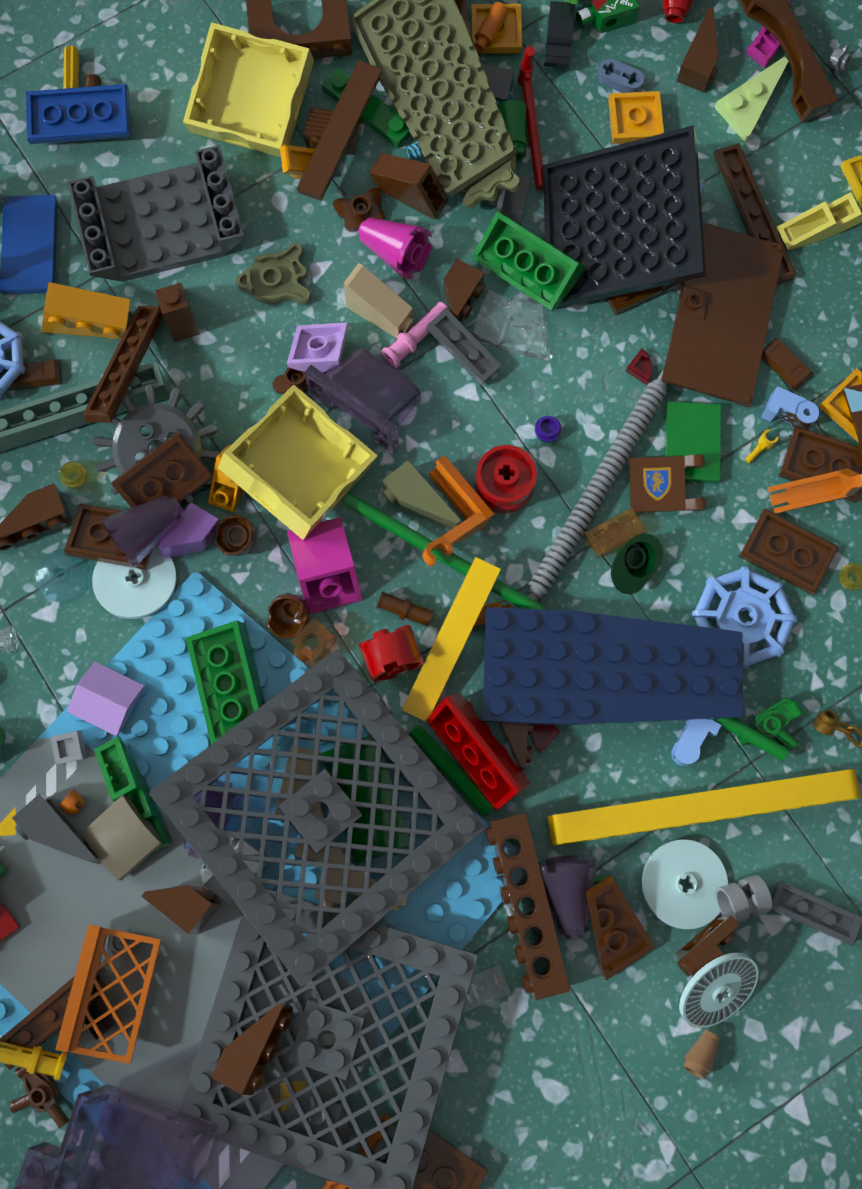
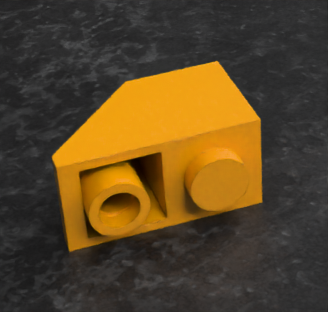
M228 444L216 456L208 504L234 512L243 489L218 469L223 453L231 446V444Z

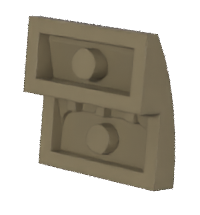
M124 795L81 832L98 859L115 878L121 881L163 844L150 820L143 819L130 797Z

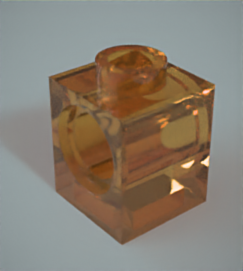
M314 617L291 641L295 648L292 653L303 664L308 661L314 666L336 643L335 636ZM310 638L319 640L318 647L313 650L305 648V642Z

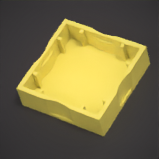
M211 22L201 56L199 76L192 88L184 116V125L193 134L281 157L280 147L291 144L313 67L314 59L310 49L276 39L258 38L246 31Z
M293 385L269 408L261 421L246 430L223 453L218 469L304 540L366 474L378 455L351 432L335 423L319 405Z

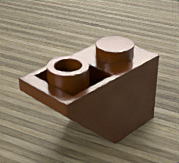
M456 259L444 278L443 291L448 309L460 322L462 318L464 320L468 318L473 308L472 302L475 298L479 299L482 296L486 285L484 284V272Z

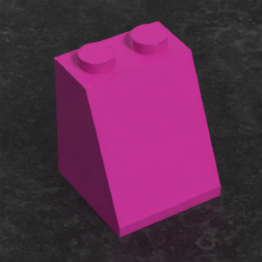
M341 517L320 522L304 540L292 530L287 531L298 580L305 603L309 608V614L362 601Z

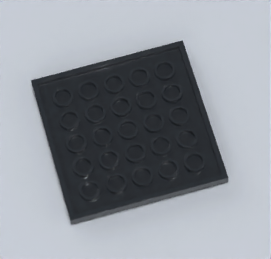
M694 125L542 165L545 240L586 266L573 288L555 309L706 277L697 134Z

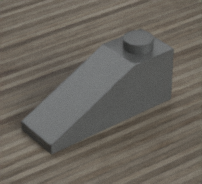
M38 794L12 817L17 823L15 830L23 839L28 840L30 838V840L91 863L99 864L101 862L86 840L47 796Z

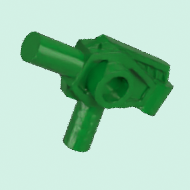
M785 697L755 715L754 727L752 728L769 738L776 736L790 750H793L799 742L784 727L792 719L803 714L804 711L797 700L792 701ZM737 736V739L742 745V747L749 743L741 737Z

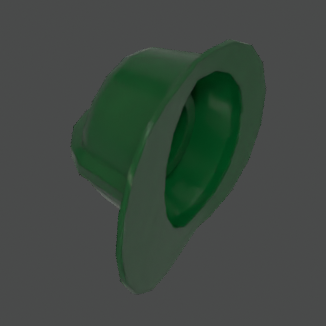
M642 533L635 535L619 547L610 573L612 583L618 591L623 594L632 595L638 593L646 585L662 563L663 547L660 541L651 534Z

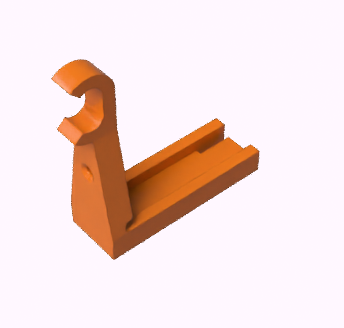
M446 456L437 459L435 469L430 471L428 475L466 520L427 545L422 556L424 561L432 567L436 562V556L432 554V551L441 549L444 555L450 556L453 552V545L483 530L494 516L491 509Z
M843 469L767 487L768 493L785 489V492L769 495L771 506L788 502V505L772 508L773 513L853 496L862 487V474L850 469Z

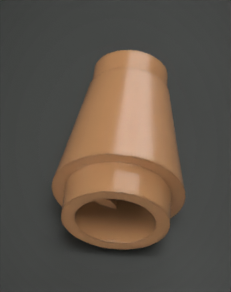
M704 1030L703 1034L683 1057L685 1060L683 1068L694 1076L705 1079L707 1074H711L721 1039L714 1033Z

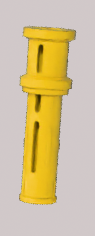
M0 1041V1063L27 1069L26 1072H29L31 1075L37 1072L54 1076V1080H60L67 1052L57 1054L44 1051L42 1046H34L33 1049Z

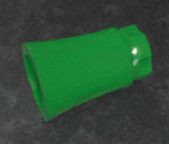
M517 100L503 101L498 103V106L517 152L515 155L516 162H519L526 157L525 121L527 106L525 103Z

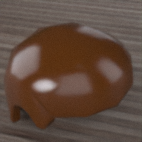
M241 515L228 516L220 521L215 530V545L225 555L242 556L250 552L256 543L257 535L255 528L247 518Z
M291 593L278 595L267 609L269 611L268 628L275 636L283 639L295 638L306 628L309 622L308 605L298 595Z

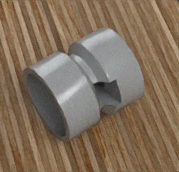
M758 875L739 880L738 884L730 883L716 890V901L722 916H732L737 923L748 920L750 915L756 917L772 909V898L769 889Z

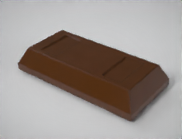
M775 338L763 349L761 358L794 391L814 375L778 338Z
M60 360L23 363L26 367L24 374H20L8 387V391L61 385Z

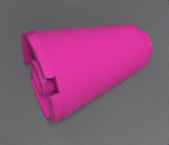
M368 218L359 226L360 241L401 277L412 279L414 276L411 274L415 270L420 272L425 266L432 249V244L428 243V236L432 238V234L428 229L377 218Z

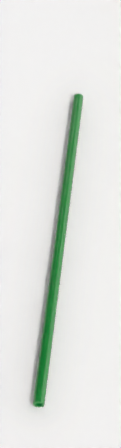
M350 492L342 502L346 507L421 551H424L427 545L432 542L429 538ZM441 549L432 551L437 560L462 575H467L472 565L470 562L454 553L446 556ZM499 579L496 580L491 592L521 609L550 610ZM720 718L714 720L725 729L782 762L789 753L788 748L738 719Z

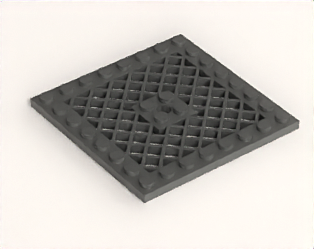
M338 648L149 792V795L301 987L485 829L479 819ZM333 691L336 696H331L327 694ZM318 702L317 714L304 713ZM323 703H339L338 716L322 715ZM344 706L354 718L343 717ZM296 719L294 732L282 731L285 726ZM301 719L316 721L315 734L299 733ZM321 722L337 723L336 736L320 735ZM342 724L357 726L356 739L341 737ZM362 728L373 741L361 740ZM273 737L271 750L257 749ZM278 737L294 739L292 752L276 751ZM299 739L314 741L313 755L297 753ZM319 742L335 743L334 756H319ZM340 744L355 746L354 759L339 758ZM361 746L375 748L374 762L359 760ZM381 751L392 764L380 763ZM250 754L248 768L234 767ZM254 755L271 757L269 771L253 769ZM275 757L291 759L290 773L274 771ZM296 760L312 761L311 775L295 774ZM317 762L332 763V776H330L326 769L316 775ZM338 764L353 766L352 780L337 778ZM359 767L374 768L372 782L357 781ZM379 769L394 770L393 785L378 783ZM226 773L224 787L209 786ZM230 773L247 775L246 788H229ZM399 774L403 776L411 787L399 785ZM252 775L268 777L267 792L250 790ZM273 778L289 779L288 794L271 792ZM294 780L308 782L293 794ZM339 785L351 786L350 799ZM357 787L372 789L371 803L355 802ZM377 789L392 791L391 805L376 804ZM202 792L199 806L194 797ZM206 792L223 793L222 808L204 807ZM398 792L413 793L411 808L397 806ZM228 794L245 796L243 811L226 809ZM249 796L266 798L264 813L248 811ZM418 796L429 809L417 808ZM270 799L285 800L278 806L283 815L269 814ZM320 803L327 807L328 816L325 819H317L313 816L312 807L315 804ZM357 808L370 809L369 824L354 823L362 816ZM376 810L390 811L389 826L374 825ZM396 812L411 814L410 829L395 827ZM206 813L221 815L219 829ZM225 815L242 817L240 832L223 830ZM417 815L431 816L430 831L416 829ZM247 817L263 819L262 834L245 833ZM438 819L443 826L436 831ZM268 820L284 821L283 837L266 835ZM289 823L301 838L288 837ZM347 829L346 843L331 842ZM353 829L368 830L367 845L351 844ZM374 831L389 832L387 847L372 846ZM394 833L409 835L408 850L393 848ZM415 835L429 837L414 850ZM225 837L239 838L238 853ZM244 839L261 840L259 856L242 854ZM266 841L282 843L280 858L264 857ZM287 843L303 845L302 860L285 859ZM308 847L314 854L324 848L323 863L307 861ZM330 848L345 849L344 865L328 863ZM351 850L366 851L365 867L349 865ZM372 852L387 853L386 869L370 867ZM393 854L407 855L392 868ZM244 861L258 862L257 877ZM263 862L280 864L278 880L261 878ZM285 865L301 866L299 882L283 881ZM306 867L322 868L321 884L305 883ZM327 869L343 870L342 886L326 885ZM349 871L364 873L363 888L347 887ZM370 873L384 875L369 888ZM262 884L277 886L276 901ZM282 886L299 888L297 904L281 903ZM304 888L320 890L318 906L302 905ZM325 891L341 892L340 908L324 907ZM347 893L362 894L345 908ZM281 908L296 910L295 925ZM302 910L318 912L316 928L300 927ZM323 912L338 914L322 928ZM301 933H311L315 935L307 941Z
M265 888L276 901V891ZM281 894V903L297 904V898ZM305 900L302 902V905L318 906ZM281 908L295 925L296 910ZM302 910L300 927L316 928L318 912ZM323 912L322 928L338 914ZM242 914L174 1125L354 1189H413L479 955L376 923L349 946V948L365 952L364 954L352 960L347 949H345L342 954L346 964L333 970L329 963L325 967L328 974L317 980L312 978L308 981V985L296 991L289 977L291 976L290 972L286 970L283 963L269 946L268 948L272 955L261 961L267 943L246 916ZM306 933L309 935L304 938L308 941L315 934ZM374 955L393 961V963L380 969ZM368 957L375 973L361 979L355 964ZM275 961L281 975L268 982L262 967ZM402 964L422 972L408 978ZM397 967L404 982L390 989L383 973ZM349 968L356 983L343 990L336 975ZM257 974L262 986L251 991ZM431 974L440 976L438 985H436ZM426 976L433 991L419 998L412 982ZM378 977L385 992L371 999L364 984ZM331 979L337 994L324 1000L317 985ZM284 980L290 995L277 1001L271 986ZM406 986L414 1002L400 1009L393 993ZM359 987L366 1003L353 1010L346 994ZM312 989L318 1002L309 999L304 1008L299 995ZM265 990L272 1005L259 1012L253 996ZM434 996L428 1017L422 1002ZM388 997L395 1012L381 1019L374 1003ZM340 998L346 1011L328 1006V1004ZM293 999L300 1014L292 1018L290 1025L299 1020L301 1022L296 1039L289 1025L285 1034L290 1045L277 1051L273 1058L281 1076L268 1082L265 1076L262 1086L253 1095H242V1098L230 1103L224 1090L226 1086L211 1078L224 1048L236 1039L237 1034L240 1036L245 1032L243 1026L254 1020L257 1022L262 1018L261 1016L267 1014L279 1003L285 1004ZM248 1004L253 1015L242 1021ZM416 1006L424 1022L410 1029L403 1013ZM369 1007L376 1023L363 1029L366 1018L356 1015V1013ZM397 1016L405 1032L391 1040L384 1023ZM426 1026L419 1047L413 1033ZM378 1027L386 1043L372 1050L365 1034ZM325 1030H329L335 1035V1044L330 1049L323 1047L320 1043V1036ZM407 1036L415 1053L401 1060L394 1043ZM361 1040L366 1054L354 1060L359 1041ZM388 1047L396 1063L382 1070L375 1054ZM292 1050L289 1061L299 1064V1066L287 1072L280 1056ZM417 1057L410 1078L404 1063ZM369 1058L377 1074L363 1081L356 1064ZM398 1067L406 1084L392 1091L385 1074ZM310 1068L328 1075L315 1081ZM303 1070L309 1086L296 1092L289 1076ZM350 1072H352L357 1085L344 1092L338 1078L348 1080ZM379 1078L386 1095L373 1101L366 1085ZM331 1079L338 1096L325 1102L318 1086ZM283 1080L290 1097L278 1103L271 1086ZM408 1088L401 1109L395 1095ZM360 1089L367 1105L354 1112L347 1095ZM312 1090L319 1106L306 1113L299 1096ZM264 1091L271 1107L258 1113L252 1097ZM218 1096L222 1104L216 1102ZM341 1099L348 1116L335 1123L328 1106ZM389 1099L397 1115L383 1122L376 1105ZM293 1100L300 1117L287 1124L280 1107ZM245 1101L250 1114L233 1107ZM370 1109L377 1126L364 1133L357 1116ZM321 1110L329 1127L316 1133L309 1117ZM274 1111L279 1124L261 1117ZM399 1120L392 1141L386 1126ZM302 1121L308 1134L291 1129L290 1127ZM351 1121L358 1137L344 1143L337 1127ZM380 1130L387 1147L374 1154L367 1137ZM331 1131L337 1144L320 1139L319 1137ZM360 1141L366 1154L349 1149V1147ZM389 1152L387 1162L377 1159Z

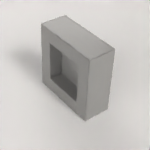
M82 730L50 737L56 765L87 759Z

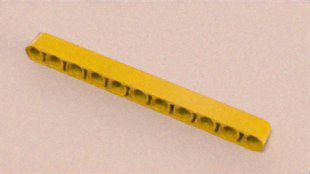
M849 769L547 816L551 845L557 846L859 799L862 796L856 770Z

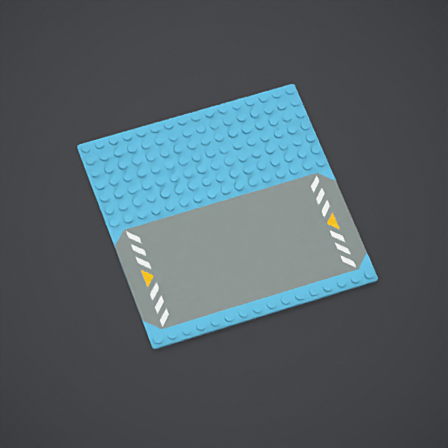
M194 572L174 592L168 603L156 612L105 666L145 686L119 737L122 738L135 761L149 791L211 745L186 637L236 620L245 623L265 703L310 670L198 572ZM333 691L327 694L331 696H336ZM318 702L304 713L317 714ZM324 702L322 715L338 716L339 703ZM344 706L343 717L354 718ZM67 707L0 778V861L9 869L0 879V904L4 903L20 925V928L0 942V1035H5L75 976L88 924L113 930L119 927H127L129 930H134L137 935L161 939L132 1063L127 1064L67 1052L60 1080H54V1076L50 1077L60 1089V1093L158 1189H264L284 1163L174 1125L243 914L234 901L229 904L217 895L215 901L220 904L219 908L199 934H188L141 897L145 891L185 885L205 886L200 873L204 863L156 802L155 804L172 844L147 857L122 881L115 878L102 862L99 864L91 863L30 840V838L25 840L15 830L17 823L12 817L38 794L47 796L80 834L114 803L108 792L94 749L117 736L68 713ZM296 719L285 726L282 731L294 732ZM301 719L299 733L315 734L316 721ZM321 722L320 735L335 737L337 723ZM342 724L341 737L356 739L357 726ZM362 728V737L368 736L366 731ZM82 730L87 759L56 765L50 737ZM273 737L257 749L271 750ZM278 737L276 751L290 752L294 739ZM299 739L298 747L313 750L314 741ZM319 742L318 751L322 754L334 748L335 743ZM382 752L385 763L392 764ZM250 754L234 767L248 768ZM254 755L253 769L269 771L271 757ZM275 757L274 771L285 773L288 759ZM321 762L320 772L326 769L323 762ZM388 770L393 785L394 770ZM226 773L209 786L224 787ZM230 773L229 788L245 789L247 775ZM399 774V785L411 787L403 776ZM252 775L250 790L267 792L268 777ZM273 778L271 792L280 793L283 779ZM73 789L79 792L85 801L84 808L75 805L79 810V813L75 815L67 814L59 808L61 802ZM202 792L194 797L199 806ZM206 792L204 807L222 808L223 793ZM398 792V805L411 808L413 793ZM228 794L226 809L243 811L245 796ZM249 796L248 811L264 813L266 798ZM418 796L417 808L429 809ZM270 799L269 814H275L278 799ZM321 804L324 817L326 818L328 816V809L324 804ZM469 807L485 829L489 828V824ZM206 813L219 829L221 815ZM401 813L405 827L410 829L411 814ZM225 815L223 830L233 832L240 830L242 817ZM417 815L416 829L430 831L431 816ZM247 817L245 833L262 834L263 819ZM438 819L436 831L443 826ZM268 820L266 835L283 837L284 823ZM289 825L288 837L299 838L300 835L292 825ZM485 829L408 895L406 906L400 905L399 911L392 909L377 923L462 950L502 902L500 887L504 885L501 874L496 875L492 858L497 856L494 845L489 846ZM344 830L334 839L335 842L346 843V831ZM415 835L414 850L427 839V836ZM247 839L260 849L261 840ZM508 840L504 844V850L509 856L517 852L518 849ZM266 841L264 853L268 857L280 858L282 843ZM287 843L285 859H302L295 856L297 844ZM351 851L350 861L355 866L365 867V862L355 864L354 857ZM387 854L371 859L370 867L386 869ZM393 854L392 868L407 855ZM267 863L262 869L261 878L278 880L280 864ZM285 865L283 881L299 882L301 866ZM306 867L305 883L319 884L322 868ZM522 868L513 870L511 879L514 884H517L524 876L525 872ZM370 873V878L375 881L384 876L383 874ZM262 884L264 888L277 892V886ZM282 886V894L298 898L299 888ZM304 888L303 900L318 905L319 899L315 898L317 890ZM354 894L348 895L345 908L348 907L352 902H354ZM301 933V934L303 935V937H306L307 935H309V934H306V933ZM107 935L104 948L111 958L114 954L108 944L110 935ZM141 942L137 945L133 954L139 964L150 958L153 944ZM267 944L261 961L272 955ZM347 948L352 960L365 953L353 948ZM342 953L330 962L333 970L346 964ZM103 954L100 964L106 961ZM124 955L112 961L121 976L136 967L130 955ZM374 955L380 969L393 963V961ZM368 957L355 964L361 979L375 973ZM275 961L262 967L268 982L281 975ZM109 964L98 971L108 985L117 979ZM148 964L142 967L145 974L147 972ZM402 964L408 978L422 972ZM397 967L383 973L390 989L404 982ZM326 968L313 977L314 980L328 974ZM349 968L336 975L343 990L356 983ZM139 970L125 978L124 982L133 995L143 988L144 979ZM257 974L251 991L262 986ZM431 974V976H432V978H433V980H434L435 982H436L437 979L440 977V976ZM292 975L289 976L296 991L303 988ZM426 976L412 982L419 998L424 996L431 988ZM378 977L364 984L371 999L385 992ZM331 979L317 985L324 1000L337 994ZM284 980L271 986L277 1001L290 995ZM120 982L105 992L113 1007L128 998ZM406 986L393 993L400 1009L414 1002ZM359 987L346 994L353 1010L366 1003ZM312 989L299 995L304 1008L309 999L318 1002ZM265 990L253 996L259 1012L272 1005ZM141 994L134 998L137 1004H139ZM101 995L98 996L94 1001H92L90 1005H92L97 999H99ZM388 997L374 1003L381 1019L395 1012ZM340 998L328 1004V1006L346 1011ZM293 999L285 1003L293 1006L292 1018L300 1014ZM131 1001L116 1010L124 1026L136 1017L137 1011ZM248 1004L242 1021L253 1015ZM369 1007L356 1013V1015L366 1018L363 1029L376 1023ZM413 1008L403 1013L405 1018L413 1010ZM397 1016L384 1023L389 1036L401 1024ZM254 1020L243 1026L244 1031L250 1028L256 1021ZM301 1020L290 1025L295 1039ZM118 1024L104 1034L105 1039L120 1029ZM133 1025L126 1029L130 1036L132 1033ZM378 1027L365 1034L372 1050L385 1043ZM61 1028L40 1045L44 1051L62 1054L63 1051L55 1050ZM87 1029L81 1035L79 1046L91 1049L99 1044L101 1040L100 1038L96 1040L89 1029ZM325 1030L320 1036V1043L325 1048H332L336 1041L335 1035L331 1031ZM122 1032L108 1041V1044L114 1054L126 1056L129 1042ZM285 1032L281 1033L277 1042L279 1045L278 1051L290 1045ZM361 1040L359 1041L354 1060L366 1054ZM104 1045L96 1049L99 1051L107 1052ZM292 1050L280 1056L287 1072L299 1066V1064L289 1061ZM369 1058L356 1064L359 1073L369 1063ZM274 1060L270 1061L264 1070L268 1082L281 1076ZM310 1068L315 1081L328 1075ZM303 1070L289 1076L296 1092L309 1086ZM350 1072L348 1080L338 1078L344 1092L355 1080L352 1072ZM331 1079L318 1086L324 1099L331 1100L338 1096ZM283 1080L271 1086L278 1103L290 1097ZM227 1086L224 1087L230 1103L243 1097ZM312 1090L299 1096L306 1113L310 1096H314ZM264 1091L252 1097L258 1113L271 1107ZM218 1096L216 1102L222 1104ZM293 1100L280 1107L287 1124L300 1117ZM245 1101L233 1107L250 1114ZM274 1111L261 1117L279 1124ZM301 1121L290 1128L303 1132L304 1124Z

